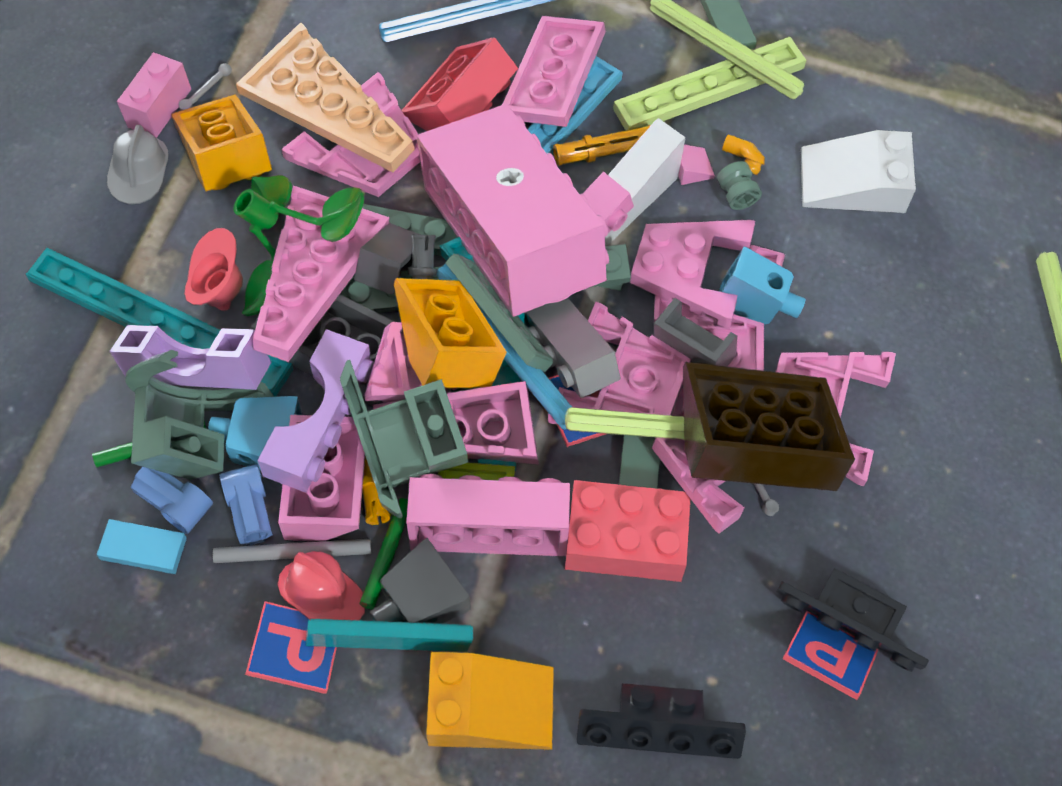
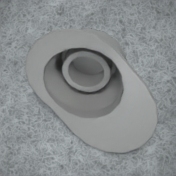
M136 125L135 130L124 132L117 138L113 146V155L107 175V186L111 195L118 201L126 204H141L150 200L159 192L168 161V149L165 143L145 131L141 125Z

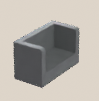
M391 223L386 225L360 248L354 280L383 292L394 294V282L396 278H400L402 267L412 268V234L418 233Z
M676 298L673 299L654 322V336L690 358L691 363L728 367L736 357L737 335L730 332L724 341L682 316V302Z

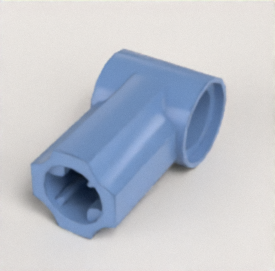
M258 463L220 473L223 493L228 507H231L239 543L253 545L264 542L273 534L264 501L266 492Z
M142 467L137 472L131 485V489L135 494L160 510L162 516L170 524L185 534H188L213 505L212 500L192 483L186 482L183 484L170 474Z

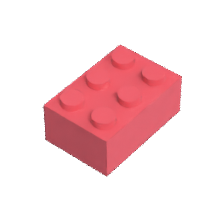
M574 480L565 570L681 582L687 565L690 497L684 491Z

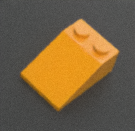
M236 94L171 114L192 166L205 191L221 190L228 187L230 183L243 179L251 180L252 177H260L263 173L272 170L263 134Z
M396 278L394 288L409 362L421 384L426 385L442 379L445 388L491 387L507 351L462 283L455 280Z
M431 652L426 732L428 746L552 750L554 667L475 653Z

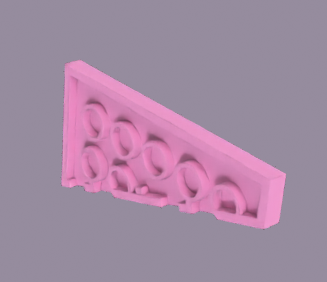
M293 185L291 202L287 208L315 218L323 217V205L330 197ZM362 208L358 221L350 233L341 240L330 242L321 236L322 225L317 226L286 215L284 229L281 230L272 264L271 278L268 280L264 305L261 306L253 336V350L289 362L356 273L360 248L389 224V217Z

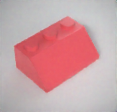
M495 37L456 47L401 111L405 117L409 118L410 122L426 131L487 111L491 108L493 104L491 101L497 93L504 91L511 84L510 78L518 70V67Z

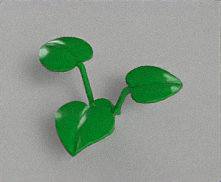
M283 175L252 177L251 189L243 191L238 196L233 210L237 216L251 224L249 231L257 236L271 255V260L262 262L252 272L245 291L243 315L252 316L260 313L261 306L264 305L267 283L272 274V264L276 250L261 230L273 227L278 219V213L317 226L322 225L321 236L327 241L335 242L341 240L350 233L358 221L364 203L365 192L360 188H346L336 192L323 205V217L315 218L285 208L292 191L291 180Z

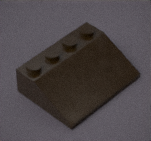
M685 362L683 366L684 443L692 478L838 491L855 458L826 378Z

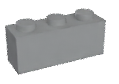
M568 298L556 303L545 304L526 312L530 325L528 329L552 357L554 363L550 368L554 366L557 368L560 380L566 388L571 386L578 396L583 398L621 380L614 350Z

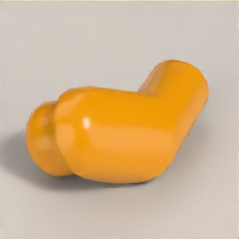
M727 135L722 151L745 158V162L748 163L752 174L757 175L760 173L761 165L765 164V157L758 148L749 141Z

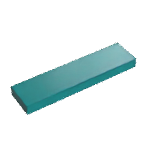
M308 620L306 631V646L467 652L473 641V626L460 624Z

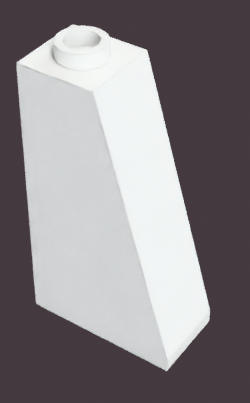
M659 118L653 122L608 174V176L630 193L634 207L627 213L628 216L624 224L616 231L611 230L605 237V246H608L678 179L685 137Z

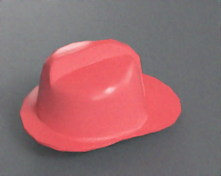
M216 228L208 232L199 240L194 248L184 293L189 303L193 305L206 303L209 306L225 311L229 309L231 301L239 293L243 284V277L235 263L236 239L229 230Z
M300 551L295 556L294 561L285 566L279 574L278 589L280 595L309 620L360 621L365 613V608L359 604L363 591L351 578L342 572L339 563L327 553L317 551L303 553Z

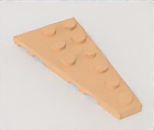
M302 23L298 24L236 83L240 95L391 172H394L415 150L413 140L391 117H387L379 109L378 103L362 91L361 85L334 57H330L324 51L322 44L308 34L307 28Z

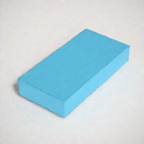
M109 519L97 552V557L103 561L176 574L187 538L184 533Z

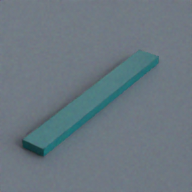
M47 247L26 273L30 282L124 327L127 325L158 326L172 339L192 348H210L221 331ZM268 355L271 364L261 382L265 383L273 396L276 397L294 369L291 363Z

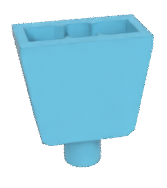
M747 247L742 248L724 276L719 288V292L738 295L734 311L735 315L764 324H769L778 311L798 318L806 301L805 298L789 292L794 277L792 272Z
M297 396L239 398L235 401L232 418L211 417L208 429L224 434L226 450L232 462L243 466H250L258 463V459L274 428L289 426L290 415H302V410Z

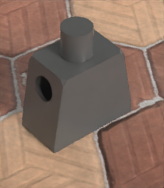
M426 538L382 577L380 586L387 601L369 613L373 621L398 622L401 620L402 622L442 624L471 610L469 594L429 539Z

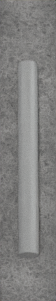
M371 538L213 548V562L230 563L294 559L300 551L303 553L313 551L324 552L331 556L372 554Z

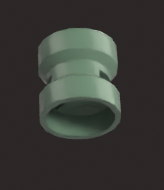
M743 161L727 165L717 175V181L721 189L727 191L726 200L733 210L748 208L755 204L762 196L758 183L751 179L752 171L748 163Z

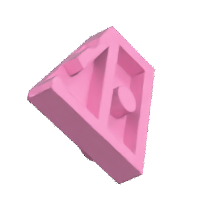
M391 322L384 329L364 395L365 401L404 400V391L423 386L409 362L401 322Z

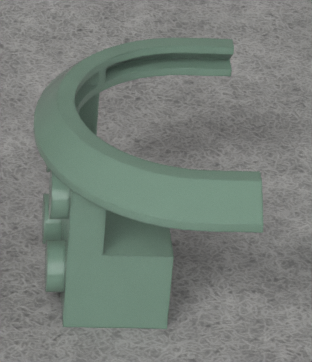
M169 350L136 364L126 373V384L135 392L131 464L189 480L223 472L224 434L204 428V411H232L235 401L239 398L274 396L263 382H260L256 390L233 388L197 390L177 387L159 381L153 376L177 367V363L170 360L178 356V352Z
M351 360L346 361L340 382L378 492L380 503L384 509L396 517L402 518L394 487L409 483L410 477L419 478L424 474H435L468 463L467 451L442 379L404 391V400L367 412Z

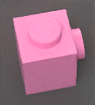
M604 171L583 193L594 213L604 218L608 234L611 230H618L624 224L628 216L627 213L634 207L630 193Z

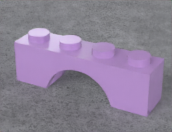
M127 325L110 350L111 355L125 377L127 371L136 364L169 350L177 351L178 356L170 360L176 362L177 367L153 376L159 381L176 386L256 390L271 364L267 354L253 350L255 330L221 329L210 348L198 349L177 342L158 326Z
M327 329L325 330L310 359L313 378L325 390L322 404L304 422L292 426L274 428L258 459L263 477L305 493L312 481L317 482L325 466L323 458L328 448H334L338 443L342 431L340 424L345 414L351 415L340 382L342 371L346 361L351 360L359 386L361 382L366 383L369 380L374 362L371 361L368 344Z

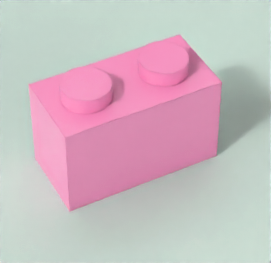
M152 53L117 100L128 128L135 130L136 125H141L145 131L156 138L171 119V114L175 113L179 108V102L185 99L191 91L183 64L160 54Z

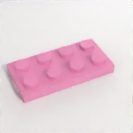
M542 16L502 105L507 104L515 115L522 117L524 122L567 127L606 33L604 22Z

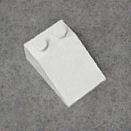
M876 130L803 146L801 148L802 207L906 213L916 190L912 132Z

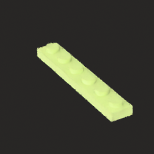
M791 37L753 50L790 74L804 69L806 64L805 57ZM725 60L614 101L613 110L627 131L652 125L658 118L662 121L671 119L765 84V82L730 60Z

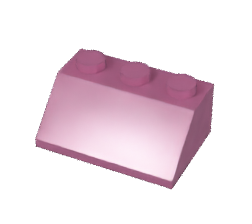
M290 415L289 426L304 422L312 415ZM353 417L343 418L340 424L342 431L338 443L334 448H328L323 458L325 466L322 475L317 482H311L306 493L282 484L278 524L284 540L326 541L359 529L365 453Z

